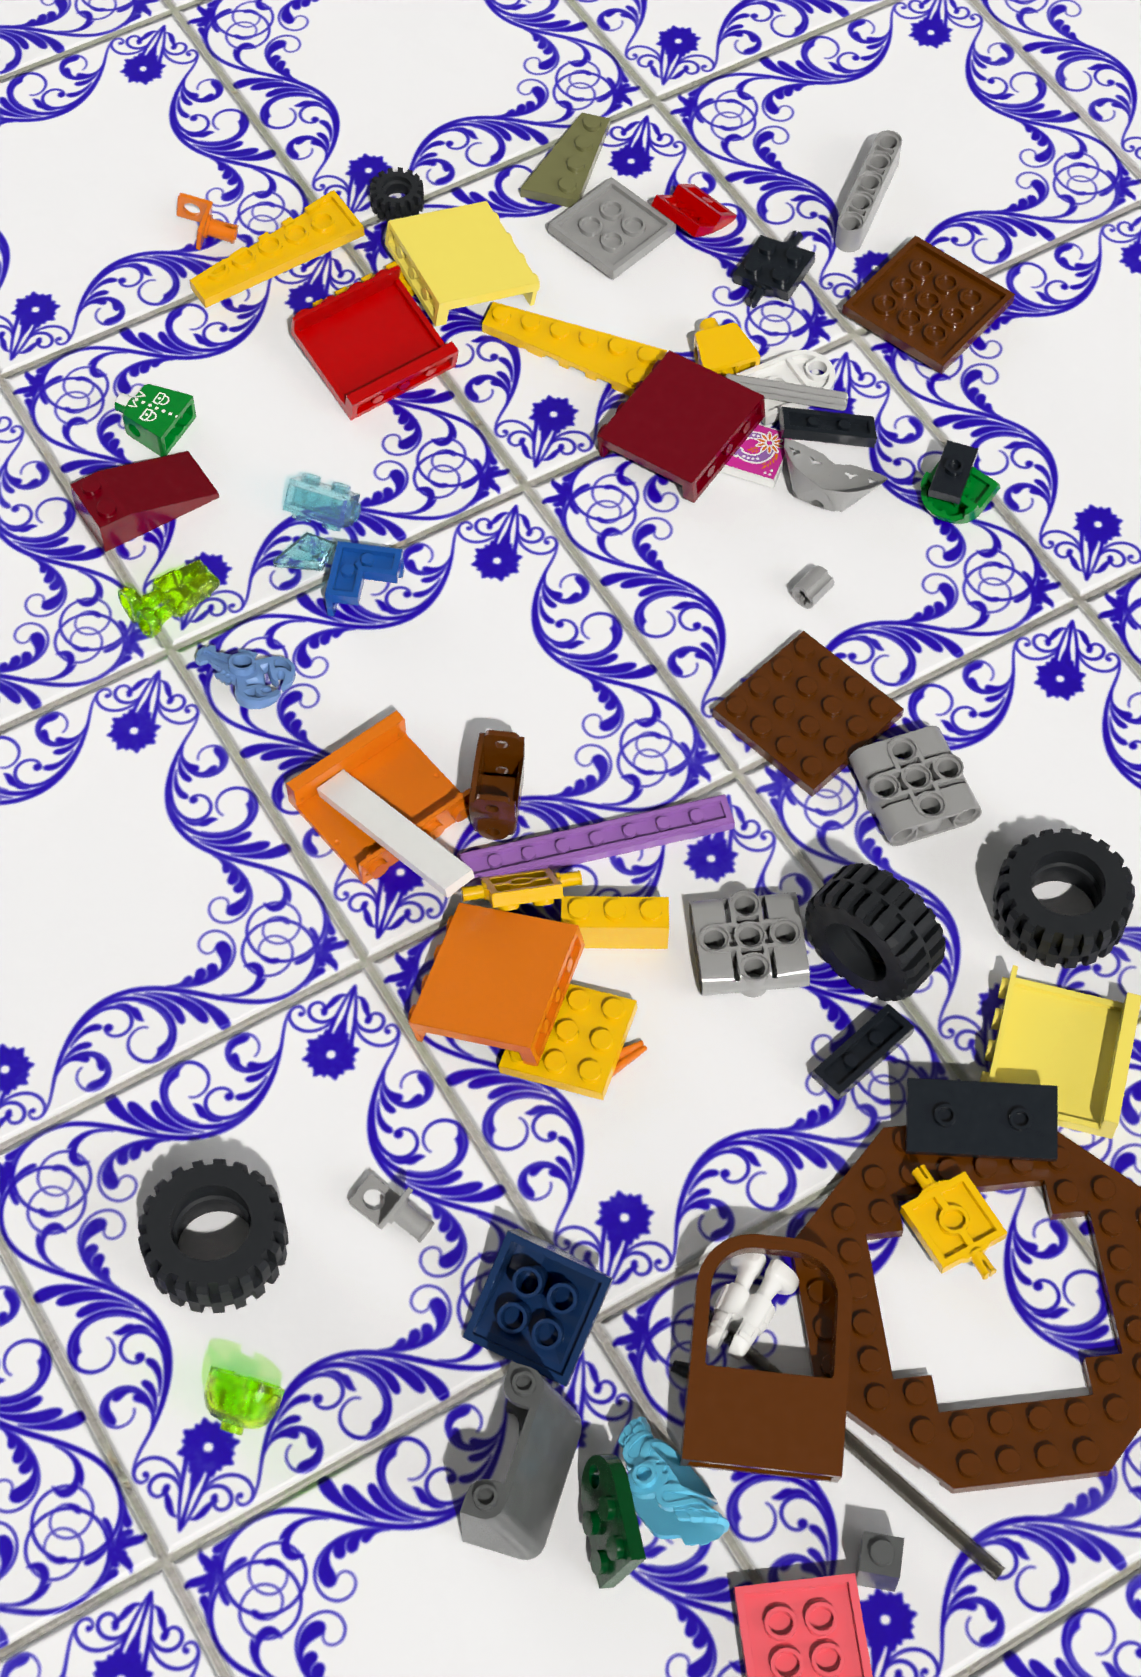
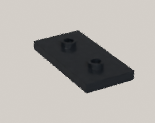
M908 1078L906 1086L905 1154L1056 1162L1058 1159V1086Z

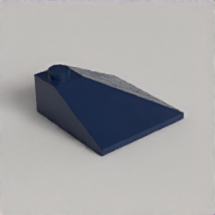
M519 1228L509 1230L506 1233L462 1338L515 1363L531 1367L541 1375L567 1387L613 1278L545 1240Z

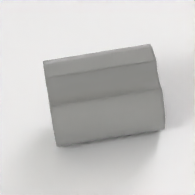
M814 566L792 588V596L799 605L807 609L812 608L834 586V578L828 574V570L821 566Z

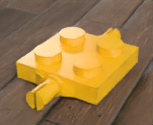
M550 868L483 877L481 878V885L461 887V896L463 902L477 899L488 900L493 908L498 907V910L502 911L516 910L519 908V904L532 902L535 906H546L553 904L554 899L564 898L563 887L582 885V875L580 870L559 873L552 872Z
M924 1164L920 1165V1168H915L911 1174L915 1177L923 1191L918 1197L902 1205L900 1213L942 1274L961 1263L972 1261L983 1280L987 1279L988 1276L994 1275L997 1270L993 1267L985 1252L991 1246L1006 1239L1007 1231L967 1173L964 1171L950 1180L936 1182Z

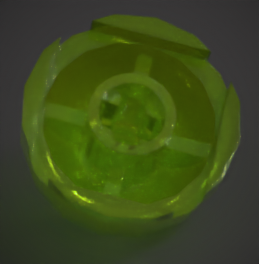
M211 1366L204 1390L205 1406L210 1415L222 1421L219 1429L242 1435L244 1428L259 1429L266 1426L275 1417L285 1389L251 1376L247 1377L236 1374V1372Z

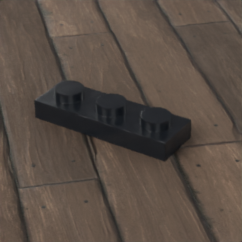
M781 407L779 413L781 438L874 448L877 440L873 416Z
M887 1004L813 1070L812 1078L839 1101L913 1034L915 1027L891 1005Z

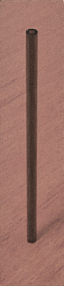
M709 1309L708 1328L714 1316V1312ZM729 1332L724 1339V1342L729 1347L734 1337L732 1332ZM753 1346L750 1347L743 1357L756 1370L783 1373ZM845 1428L844 1448L991 1578L996 1581L1006 1569Z

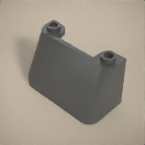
M511 1361L504 1382V1392L508 1399L506 1412L514 1414L518 1419L520 1437L505 1482L501 1483L491 1479H482L473 1483L466 1492L460 1510L463 1542L517 1559L530 1560L541 1554L546 1545L581 1436L582 1422L576 1410L537 1370Z

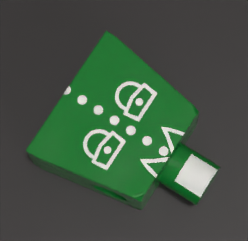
M151 384L144 385L135 397L121 393L115 401V410L123 413L124 427L128 436L161 457L168 455L197 417L192 395Z

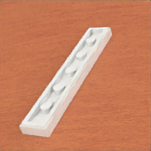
M344 769L317 788L320 798L448 898L475 878L473 870Z

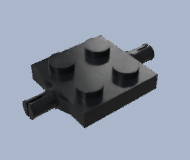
M796 230L793 231L786 242L760 235L733 274L735 284L751 290V293L745 299V303L749 307L752 305V308H755L763 296L777 297L786 301L791 298L815 263V252L797 247L803 240L802 233L799 231L797 233Z

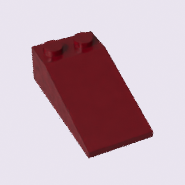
M189 451L100 470L70 484L76 510L105 552L220 498L218 491Z

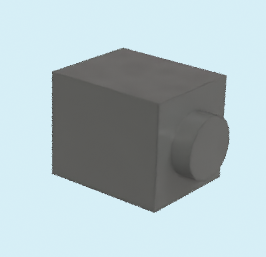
M864 1531L858 1551L856 1567L857 1585L895 1592L900 1579L904 1538Z

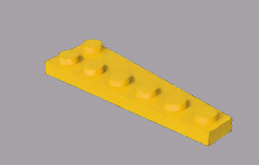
M335 190L330 191L305 207V212L295 219L289 217L281 222V228L271 234L265 232L258 237L259 241L249 248L241 247L228 258L222 259L190 280L191 289L204 307L207 308L364 236V226Z
M492 302L482 322V332L518 348H524L541 358L548 356L558 360L559 366L566 369L574 367L585 372V377L594 381L598 378L612 384V389L631 396L636 385L640 381H644L651 373L654 364L658 360H662L667 354V350L496 302Z

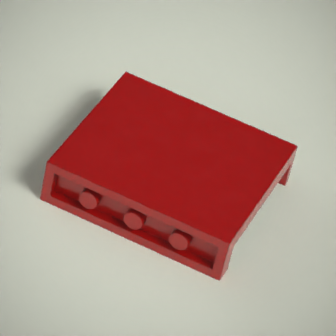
M399 265L389 270L382 269L373 278L363 283L356 282L347 291L337 296L330 295L321 304L311 309H302L292 318L291 335L350 420L456 367L459 350L453 341L445 344L399 279L401 270Z

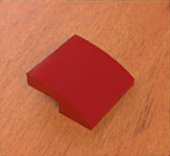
M678 184L673 195H656L651 204L652 207L693 237H701L721 230L732 223L737 216L695 184Z

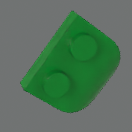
M939 462L931 473L926 471L920 485L921 497L926 510L934 517L953 524H964L975 520L1001 488L998 482L973 467L960 504L928 496L929 488Z

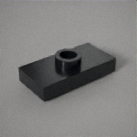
M947 440L930 485L928 496L960 504L977 458L978 448Z

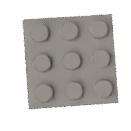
M611 177L549 223V233L614 280L676 233V223Z

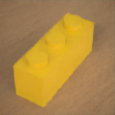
M564 896V898H561V922L579 926L585 943L584 948L668 949L669 897Z

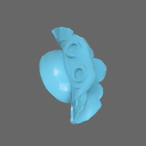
M645 1417L631 1420L625 1426L618 1442L624 1448L622 1454L627 1464L626 1469L629 1472L628 1479L636 1514L649 1531L660 1539L682 1538L684 1544L690 1546L698 1544L703 1546L719 1539L728 1531L730 1524L727 1519L722 1517V1514L712 1508L718 1504L717 1499L691 1467L679 1466L680 1455L674 1448L663 1440L654 1438L650 1424H648Z

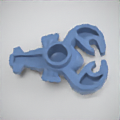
M214 645L202 647L196 653V664L199 666L210 664L217 672L214 675L217 680H220L221 683L227 686L230 684L234 685L236 701L240 706L247 709L269 707L277 702L281 696L280 690L276 689L272 692V688L265 685L264 674L268 673L269 679L275 687L279 686L278 680H283L281 685L283 692L292 686L296 677L295 665L289 659L280 656L255 660L258 655L256 652L240 649L238 653L231 655L216 652V646Z

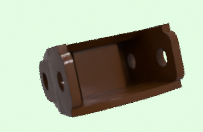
M487 730L485 733H479L470 789L469 812L474 830L482 837L491 840L504 839L508 835H513L517 829L524 782L525 737H520L515 732Z

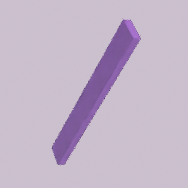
M723 794L457 854V858L473 870L475 878L464 885L468 887L481 885V878L546 868L554 870L732 830L735 827V821L726 795Z

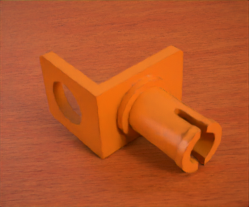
M179 193L177 216L200 222L197 232L196 249L201 250L204 239H207L208 236L230 242L231 244L235 243L239 225L213 219L212 201ZM191 203L198 206L200 212L192 213L185 208V204Z

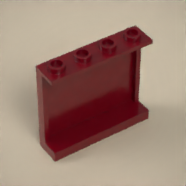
M669 350L662 360H658L654 364L651 373L645 380L640 381L636 385L634 393L629 399L619 405L613 418L599 429L597 440L600 456L604 458L612 450L682 485L683 498L695 503L765 417L764 395Z

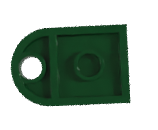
M599 1454L591 1456L584 1467L581 1480V1502L583 1509L582 1526L584 1533L589 1537L592 1552L590 1558L591 1569L597 1575L599 1589L614 1588L646 1560L625 1467L616 1455Z

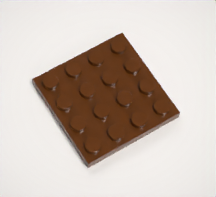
M914 236L843 305L842 314L942 374L1013 303L1015 294L918 236Z
M803 631L715 706L712 717L813 797L850 764L849 757L855 750L872 744L903 716L904 708Z

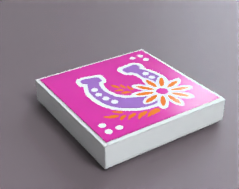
M758 424L720 472L774 489L787 460L784 450V439L787 438H781L780 430Z

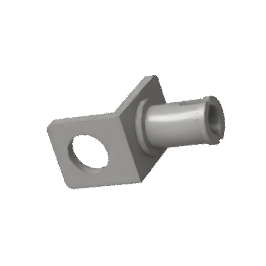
M369 1175L349 1200L350 1206L381 1230L388 1222L390 1224L395 1222L416 1238L419 1243L435 1224L408 1204L410 1201L408 1197L413 1192V1189L408 1187L399 1196L374 1175ZM375 1189L382 1193L384 1197L382 1208L371 1210L365 1205L363 1198L368 1190Z

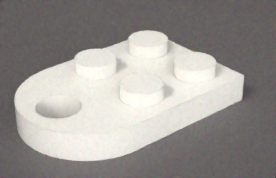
M810 350L791 351L737 373V375L830 390L834 389L836 375L834 366L825 356ZM813 369L822 370L824 374L814 375L810 371ZM764 398L765 417L762 423L766 426L778 421L781 407L807 409L811 406Z

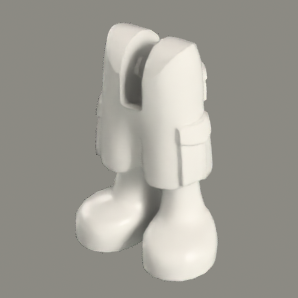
M746 1253L731 1258V1266L737 1273L735 1282L725 1284L714 1306L713 1319L708 1328L707 1345L716 1350L720 1348L729 1332L734 1333L728 1355L739 1361L748 1352L757 1336H760L767 1329L768 1324L773 1318L776 1311L771 1300L776 1294L791 1295L799 1285L798 1276L789 1266L778 1259H772L756 1294H749L748 1291L752 1283L760 1276L766 1264V1256L764 1254Z

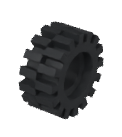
M398 167V172H393V168H388L387 174L382 170L378 173L379 177L374 176L372 178V183H370L371 207L374 215L377 214L380 220L386 217V222L388 223L389 220L419 215V211H423V181L420 180V176L417 173L413 175V171L409 169L404 173L401 167ZM395 193L405 194V196L400 198L389 197V195Z

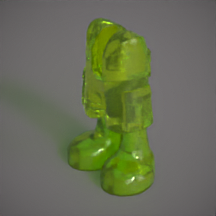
M199 559L155 579L152 583L153 591L147 594L139 595L135 589L126 586L118 591V598L130 620L134 624L138 622L141 632L146 637L153 638L161 632L162 625L172 616L181 618L193 608H196L199 603L209 598L220 585V580L212 572L208 571L207 566ZM161 603L163 604V606H161V607H159V608L153 610V609H154L155 607H157L159 604H161Z

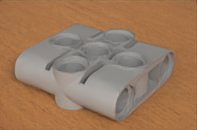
M937 726L924 727L860 747L849 757V762L867 797L866 807L872 815L877 817L889 844L892 846L904 845L965 826L975 821L982 813L963 775V762L959 757L952 754L940 728ZM878 794H884V795H887V797H883V796H880V795H878ZM924 812H931V813H933V814H932V815H929V814H926V813H924Z
M741 890L734 893L731 898L689 902L690 925L702 996L741 992L747 997L755 998L763 995L767 990L806 987L810 985L809 963L796 892L757 896L749 890ZM743 910L750 912L751 914L742 915L738 913V911ZM786 938L791 942L783 943L780 942L778 939ZM751 941L756 945L747 946L744 945L742 942ZM714 944L719 946L720 948L711 949L708 948L707 945ZM754 972L759 974L760 977H750L747 973Z

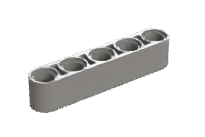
M886 130L878 133L838 217L835 244L843 252L850 253L860 249L899 164L902 138L897 132Z

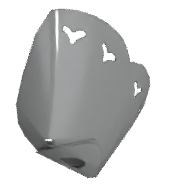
M784 439V450L793 493L797 495V498L814 506L833 512H843L888 479L880 473L858 466L834 464L824 454L794 440ZM790 447H791L794 451H795V450L800 451V453H797L796 455H793V452L791 451ZM810 457L815 461L821 462V464L813 465ZM847 472L851 475L856 474L858 476L849 479V477L845 473ZM871 478L873 481L879 482L870 484L868 479Z

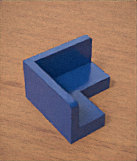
M338 541L325 591L327 616H335L338 603L358 606L365 579L398 583V578H403L404 575L403 549Z

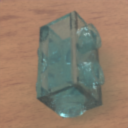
M302 473V476L290 478L283 510L293 513L292 518L304 522H311V519L323 522V528L333 531H341V528L352 526L358 520L361 512V504L358 503L360 494L350 491L351 486L340 482H332V485L320 482V476L310 473Z

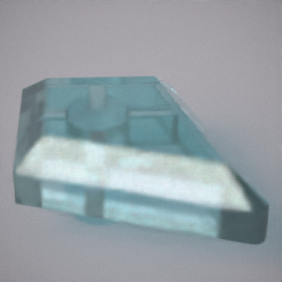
M307 532L273 560L274 567L322 571L337 545L336 542Z

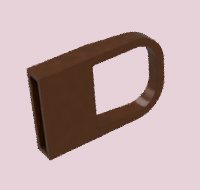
M744 1234L723 1241L707 1255L700 1268L695 1286L679 1466L838 1483L842 1478L853 1292L845 1268L826 1248L805 1239ZM758 1253L804 1259L823 1271L832 1285L835 1297L830 1378L706 1364L711 1284L716 1271L723 1263L737 1255Z

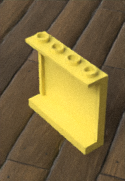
M487 201L388 221L385 245L397 265L400 266L403 275L435 327L447 324L448 313L451 309L521 294L524 295L530 306L535 304L537 291L540 288L538 276L532 272L526 263L525 256L519 252L511 234L506 232L498 214L492 210Z
M1013 965L1009 978L1002 977L997 998L1004 999L1002 1009L995 1008L991 1029L997 1030L995 1040H988L984 1057L985 1061L991 1062L989 1072L982 1071L979 1082L1058 1086V1126L1112 1139L1119 1124L1140 1010L1141 995L1128 992L1124 1003L1017 978L1018 966Z

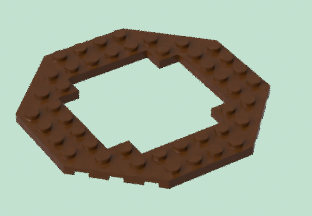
M906 1125L884 1127L795 1237L812 1241L830 1251L845 1268L852 1285L853 1305L847 1417L871 1435L876 1434L893 1447L894 1452L916 1468L920 1469L921 1467L940 1481L939 1485L952 1494L1108 1476L1141 1429V1187L1059 1132L1058 1159L1056 1162L905 1154ZM924 1164L936 1182L950 1180L965 1171L979 1192L1042 1186L1050 1220L1087 1216L1119 1354L1084 1358L1082 1365L1089 1395L939 1412L932 1375L893 1379L867 1240L902 1236L904 1230L898 1201L913 1200L923 1191L915 1177L911 1174L915 1168H920V1165ZM792 1257L794 1272L799 1279L797 1292L811 1373L814 1377L830 1378L835 1309L834 1291L829 1279L821 1269L809 1261Z

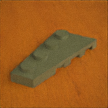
M582 112L520 188L521 197L569 208L580 201L609 131L610 118Z

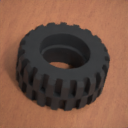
M1061 828L1059 833H1054L1053 829L1040 831L1039 837L1031 834L1022 839L1021 845H1014L1009 851L1007 859H1004L993 894L994 919L999 921L997 927L1003 937H1010L1008 944L1016 951L1020 949L1025 951V957L1033 962L1037 958L1045 961L1044 966L1055 968L1056 964H1064L1065 969L1076 968L1078 962H1082L1084 966L1095 963L1098 956L1103 958L1112 951L1113 946L1117 945L1123 936L1134 906L1135 886L1131 883L1133 877L1127 866L1122 867L1124 859L1116 851L1114 853L1109 851L1110 845L1100 839L1097 842L1091 839L1092 834L1083 831L1081 835L1072 833V829ZM1048 881H1061L1072 884L1089 897L1094 909L1088 913L1075 916L1055 913L1038 901L1032 888Z
M855 863L843 866L807 904L805 912L806 930L812 936L811 942L815 949H819L822 954L821 957L835 969V973L847 979L849 984L855 989L860 988L866 995L872 998L877 996L882 1001H899L910 997L942 963L945 955L946 942L943 937V929L941 924L936 922V915L932 909L927 908L923 903L924 899L918 893L915 894L910 890L909 885L902 879L900 881L897 880L891 872L878 870V867L875 865Z
M213 1159V1164L204 1165L203 1160L192 1162L193 1168L184 1171L182 1167H179L172 1171V1179L168 1182L165 1179H161L154 1187L155 1197L147 1196L142 1206L145 1214L139 1216L138 1230L140 1236L138 1241L149 1276L153 1278L155 1286L162 1294H169L171 1302L180 1307L184 1306L185 1302H188L191 1311L202 1313L205 1307H212L213 1314L224 1313L225 1306L234 1304L236 1309L246 1306L245 1299L251 1295L258 1299L266 1292L264 1286L266 1282L274 1284L280 1275L278 1266L285 1265L287 1258L288 1230L282 1203H279L277 1192L272 1185H266L265 1177L255 1170L249 1174L247 1165L237 1161L233 1163V1166H227L226 1159ZM216 1211L230 1212L240 1216L249 1224L250 1230L244 1243L235 1252L224 1258L203 1261L191 1258L179 1249L178 1242L184 1229L194 1219L203 1214Z

